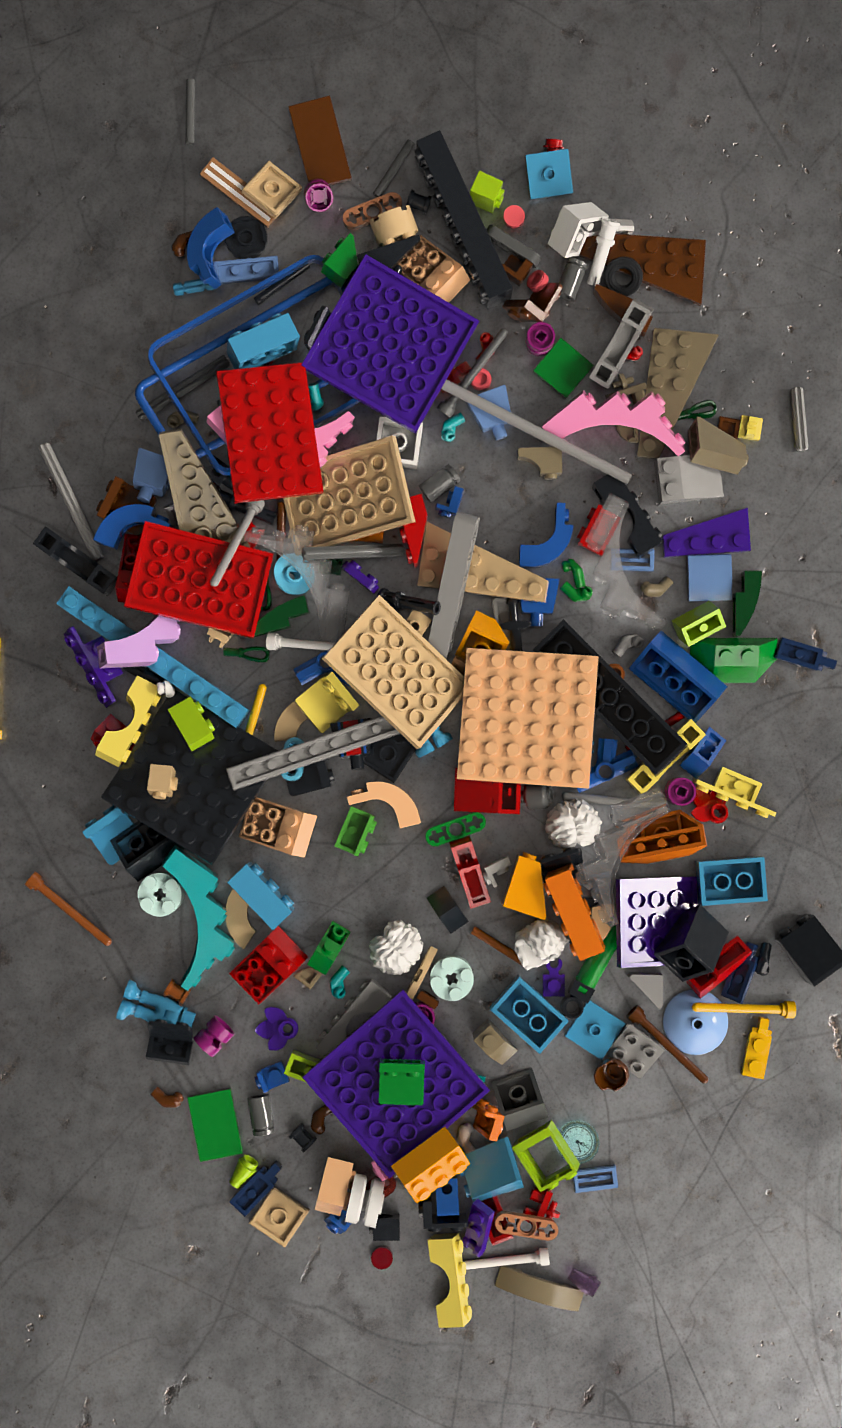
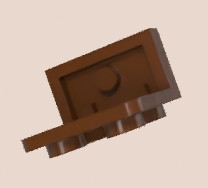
M547 283L543 290L533 292L529 299L506 300L502 307L508 311L507 315L514 320H519L520 322H543L549 316L553 303L560 297L563 285L560 283Z
M115 476L114 480L109 481L106 487V492L108 493L104 500H100L96 511H98L97 516L104 520L110 513L123 506L142 504L155 507L157 498L152 495L150 503L139 501L137 497L140 490L135 489L134 486ZM144 525L133 526L127 531L139 536L143 531Z

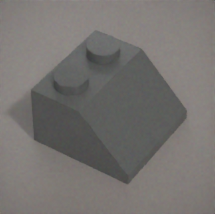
M532 1068L491 1082L500 1112L505 1116L503 1121L507 1131L548 1118Z

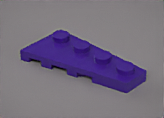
M748 508L663 535L664 558L750 552Z

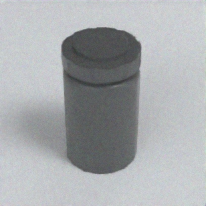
M568 258L559 283L563 285L560 291L561 298L569 301L575 300L585 271L588 268L585 262L576 258Z
M448 464L445 466V469L442 468L421 483L419 488L428 501L432 503L454 487L455 483H460L461 480L454 468Z
M269 1094L248 1097L252 1129H254L252 1131L253 1135L265 1136L274 1133Z

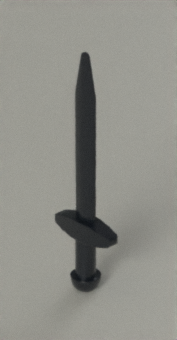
M508 598L506 604H509L510 621L499 626L501 629L510 630L512 651H523L521 629L531 626V622L519 621L517 608L519 600Z

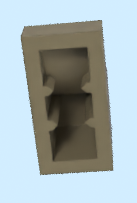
M555 447L518 448L517 460L527 461L534 465L539 471V477L544 476L545 480H555L557 476H561V450Z

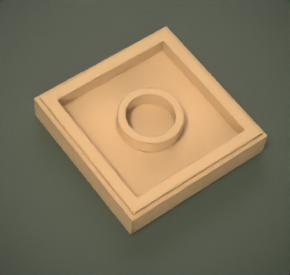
M268 161L242 189V194L276 219L302 191L303 187Z
M274 1186L249 1221V1224L283 1247H286L310 1209Z

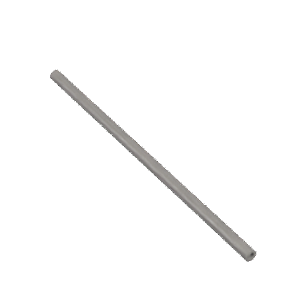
M447 379L441 388L628 484L632 474Z

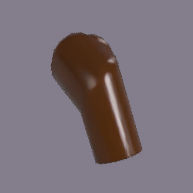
M192 231L179 234L173 242L172 251H174L176 257L185 255L184 248L188 244Z
M159 1087L150 1094L165 1108H177L184 1100L181 1093L175 1092L173 1095H166Z
M326 1104L312 1114L311 1129L318 1135L325 1132V1117L332 1113Z

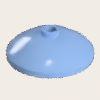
M692 989L685 990L674 996L665 1008L663 1014L664 1033L667 1039L681 1052L691 1055L708 1053L720 1045L727 1033V1012L693 1011L692 1005L694 1003L722 1002L711 993H707L700 999ZM700 1020L701 1026L695 1028L694 1022Z

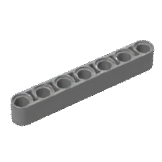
M457 512L454 518L437 601L441 604L439 614L433 617L428 640L447 661L450 659L480 520L477 516Z

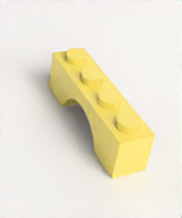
M139 676L135 678L126 696V701L133 710L134 718L132 722L122 730L106 731L96 749L95 756L117 767L120 766L121 762L126 763L131 754V751L128 750L132 743H137L141 736V732H139L142 724L147 725L152 715L149 713L151 707H156L162 697L157 693V686Z
M687 719L675 731L688 746L658 776L642 762L639 767L625 778L640 795L647 792L680 757L706 736L692 719Z
M459 1233L434 1234L427 1240L430 1262L437 1264L446 1272L450 1283L448 1296L436 1305L439 1328L464 1327L472 1317L471 1306H468L469 1287L465 1283L466 1264L462 1260L463 1242L460 1240Z

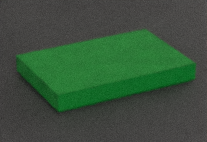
M231 1088L188 1096L200 1162L243 1154Z

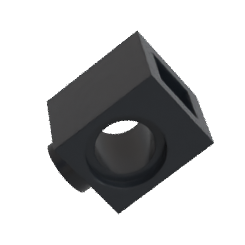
M378 1214L376 1228L369 1227V1234H373V1241H400V1214Z

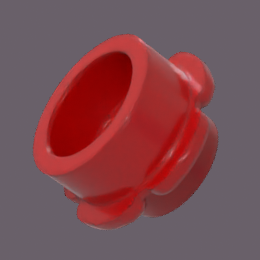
M546 139L543 147L547 148L546 152L564 149L562 147L563 140Z

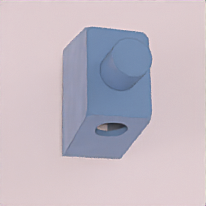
M505 385L478 394V396L511 412ZM466 402L467 407L483 433L492 430L496 440H501L508 436L504 426L508 424L507 422Z
M139 448L133 475V485L135 489L140 490L137 499L143 503H150L152 495L163 497L170 484L163 455Z

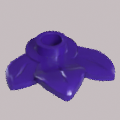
M267 1007L265 1008L267 1020L261 1022L256 1027L255 1032L262 1038L269 1039V1050H280L285 1047L289 1039L297 1035L298 1024L294 1019L287 1017L282 1009ZM284 1025H290L292 1027V1030L290 1032H286L284 1030Z

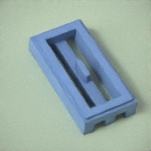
M611 548L610 570L653 572L655 550L648 553L650 558L638 559L616 557V553L634 554L632 549ZM615 562L649 563V566L615 565Z
M615 1164L578 1169L577 1175L573 1177L575 1193L618 1188ZM612 1171V1174H604L581 1178L577 1177L578 1175ZM613 1179V1182L580 1187L578 1183Z

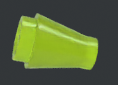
M246 1154L240 1157L229 1183L239 1189L257 1171L258 1162Z

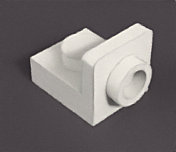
M507 855L484 866L486 872L482 874L488 885L492 883L494 888L498 885L492 874L497 873V875H501L509 870L508 866L512 864Z

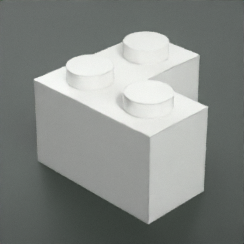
M592 202L562 206L556 224L551 231L548 245L564 258L579 256L586 238L599 235L603 224L601 219L608 218L609 215Z

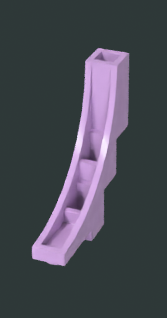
M155 615L138 633L121 640L103 642L97 646L99 668L137 667L154 664L159 656V651L155 644L173 643L178 640L180 626L177 622L184 621Z

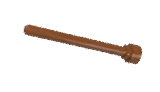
M34 872L24 885L30 890L40 891L105 946L111 945V938L47 887L39 873Z

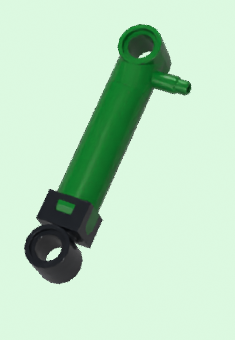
M616 904L613 926L603 940L605 951L585 960L576 978L574 977L567 989L571 995H567L561 1000V1010L567 1018L576 1019L582 1015L584 1010L582 1001L588 1004L595 992L599 979L617 949ZM571 1001L578 1004L574 1012L566 1010L567 1004Z

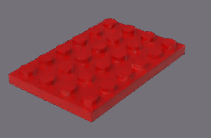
M302 363L217 371L216 375L234 503L323 494L306 368L302 366Z
M145 521L124 607L254 638L273 553L239 545L218 586L214 587L210 584V580L230 542Z

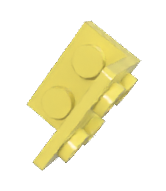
M333 672L326 673L295 699V703L320 733H324L330 728L331 723H336L347 712L354 711L360 706Z

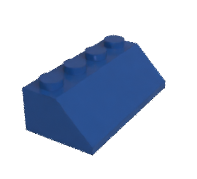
M662 631L654 637L628 668L687 719H692L695 723L728 687Z

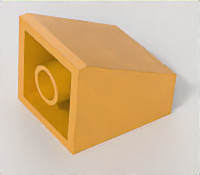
M523 851L522 855L517 854L501 904L504 907L545 920L546 908L541 863L536 860V855Z

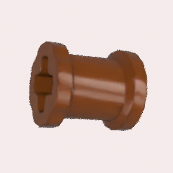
M172 979L162 996H168L179 1002L178 1005L182 1006L191 989L185 990Z

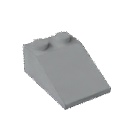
M690 455L664 457L655 460L654 468L659 505L724 497L721 470L690 462Z

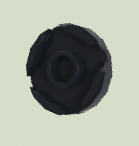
M241 216L231 222L235 233L225 239L229 252L238 259L259 257L265 251L268 243V236L264 225L251 216Z

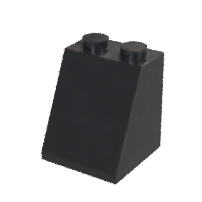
M699 904L684 910L653 955L684 982L714 972L729 931Z
M804 914L796 920L797 924L792 928L786 927L778 933L779 937L775 940L805 982L815 987L842 967V950L814 915Z

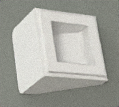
M613 219L620 222V226L617 227L615 234L632 235L634 231L632 220Z

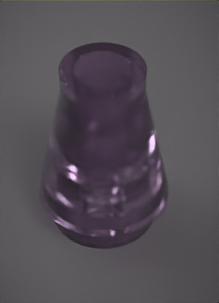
M574 1267L567 1278L586 1296L589 1295L591 1297L594 1296L601 1284V1281L597 1280L596 1276L577 1270Z

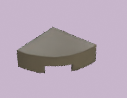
M615 425L622 439L630 443H639L637 428Z
M307 967L299 970L293 977L311 990L322 973L312 967Z

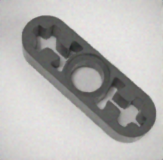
M493 225L487 227V233L493 244L514 255L522 262L527 259L533 263L532 268L537 267L542 259L537 252Z

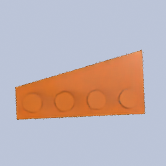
M572 863L548 872L545 878L546 883H543L547 895H552L555 902L552 904L556 916L560 915L562 918L561 928L564 935H569L572 943L569 946L573 956H578L579 960L582 961L604 952L605 945L595 920L590 917L591 911L585 898L582 899L581 895L583 893L580 882L572 876L574 867Z

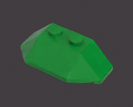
M704 638L690 646V655L723 683H755L776 661L775 655L778 639Z

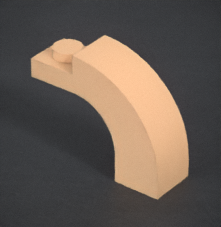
M379 781L366 783L367 792H364L363 788L351 791V796H347L349 805L372 799L387 802L395 810L400 828L421 823L414 801L404 790L393 784Z

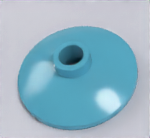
M296 553L285 554L274 565L273 575L275 582L284 592L291 595H301L313 586L315 581L314 567L309 560H303L301 555H296ZM289 573L293 574L295 579H291Z

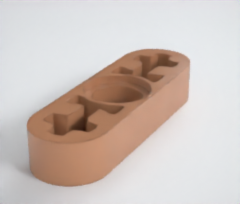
M390 192L346 210L343 214L344 226L349 230H357L369 225V220L372 218L374 222L379 220L377 215L382 213L380 203L383 202V206L389 204L390 199L398 201L395 208L401 207L402 209L401 196L395 192ZM391 205L385 207V211L394 209ZM370 206H375L379 209V213L374 217L366 213ZM363 210V215L366 220L363 221L361 216L356 219L355 224H353L351 221L347 222L349 220L350 215L358 217L361 215L360 211Z
M501 1211L496 1214L494 1219L496 1229L504 1234L546 1241L553 1240L558 1235V1226L551 1218ZM504 1217H507L509 1222L515 1223L514 1219L517 1218L516 1230L513 1224H506L505 1227H502L499 1220L503 1221ZM524 1220L532 1222V1228L529 1231L520 1229V1224ZM536 1222H539V1227L546 1228L547 1224H550L553 1231L545 1234L543 1229H538V1233H535L537 1229Z

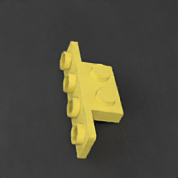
M721 766L713 786L695 778L692 780L693 783L697 784L696 789L708 793L709 790L717 793L715 797L727 802L729 798L737 801L736 806L748 810V807L756 809L755 814L765 818H768L769 815L774 817L776 815V812L755 804L762 783Z

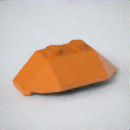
M681 810L637 818L623 837L621 836L618 840L621 863L649 864L690 856L707 846L704 825Z

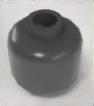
M525 784L524 791H521V803L526 804L529 810L548 808L550 803L553 802L552 787Z

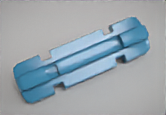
M201 279L185 281L184 284L181 282L173 284V291L176 296L184 295L185 292L191 294L202 292L204 289H214L209 284L205 285Z

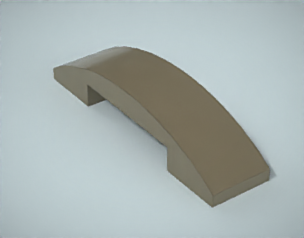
M506 1265L500 1266L495 1282L496 1287L514 1295L544 1305L571 1311H579L585 1291L582 1288L563 1283L562 1285L522 1273V1270Z

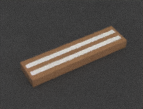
M214 157L201 171L200 176L265 227L269 228L275 218L242 194V189L247 183Z

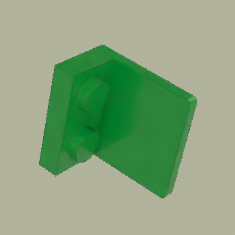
M380 1059L379 1103L423 1105L425 1060Z

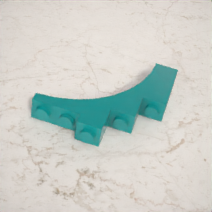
M175 844L162 861V867L171 873L185 889L194 907L197 919L198 934L195 951L188 969L180 980L181 987L188 991L192 986L196 987L202 978L200 975L204 969L208 970L215 961L213 957L222 961L224 957L228 958L232 954L235 947L233 946L234 939L216 927L217 924L220 926L227 917L225 914L227 912L226 906L208 894V892L213 893L219 884L217 882L218 874Z

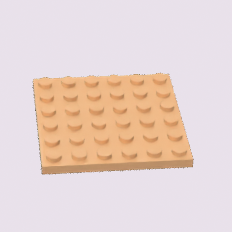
M467 648L457 779L589 789L599 657Z

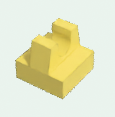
M741 415L738 438L759 441L763 419Z

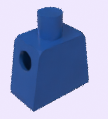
M544 578L549 581L546 603L519 600L521 614H530V627H543V615L553 614L559 579Z
M452 1177L447 1183L451 1186L450 1192H443V1187L436 1189L437 1216L459 1215L457 1177Z

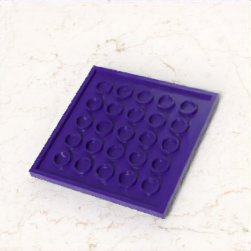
M366 254L304 359L302 366L316 377L416 434L476 329L479 320Z
M403 989L302 1077L389 1179L395 1174L391 1167L394 1163L443 1127L448 1128L490 1091L487 1085ZM380 1059L425 1060L423 1105L379 1103Z

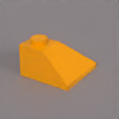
M476 610L455 655L466 660L467 648L506 650L509 640L495 619Z

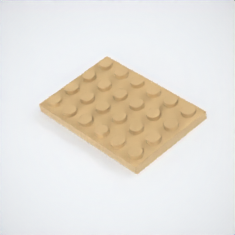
M389 436L328 455L325 458L327 462L320 468L323 494L283 498L296 555H301L302 548L335 546L415 522L396 436Z
M380 595L370 603L322 658L416 749L422 747L463 698L464 676Z

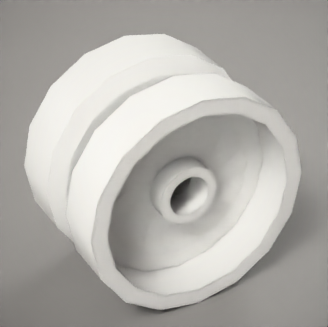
M356 1173L345 1222L356 1224L359 1221L361 1211H365L364 1226L376 1228L378 1214L381 1215L385 1196L383 1194L385 1180L381 1181L380 1178H374L369 1191L365 1190L367 1184L366 1175Z

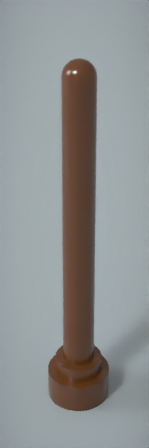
M639 1005L634 1006L628 1012L626 1018L631 1023L640 1024L701 1083H708V1076L645 1018L644 1010Z

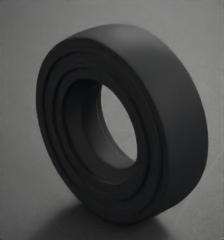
M629 257L613 259L604 271L606 288L624 296L634 294L641 286L643 280V272L640 265ZM621 268L628 269L632 275L631 281L626 285H620L615 280V273Z

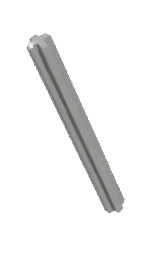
M48 442L43 443L39 446L41 455L92 559L98 561L104 557V554L98 542L93 540L94 534L51 445Z

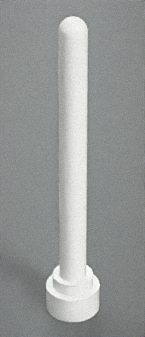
M268 633L266 638L267 650L292 647L329 651L336 643L288 639L279 636L278 633Z
M548 1247L539 1248L535 1253L463 1261L466 1264V1270L532 1262L541 1264V1266L550 1265Z

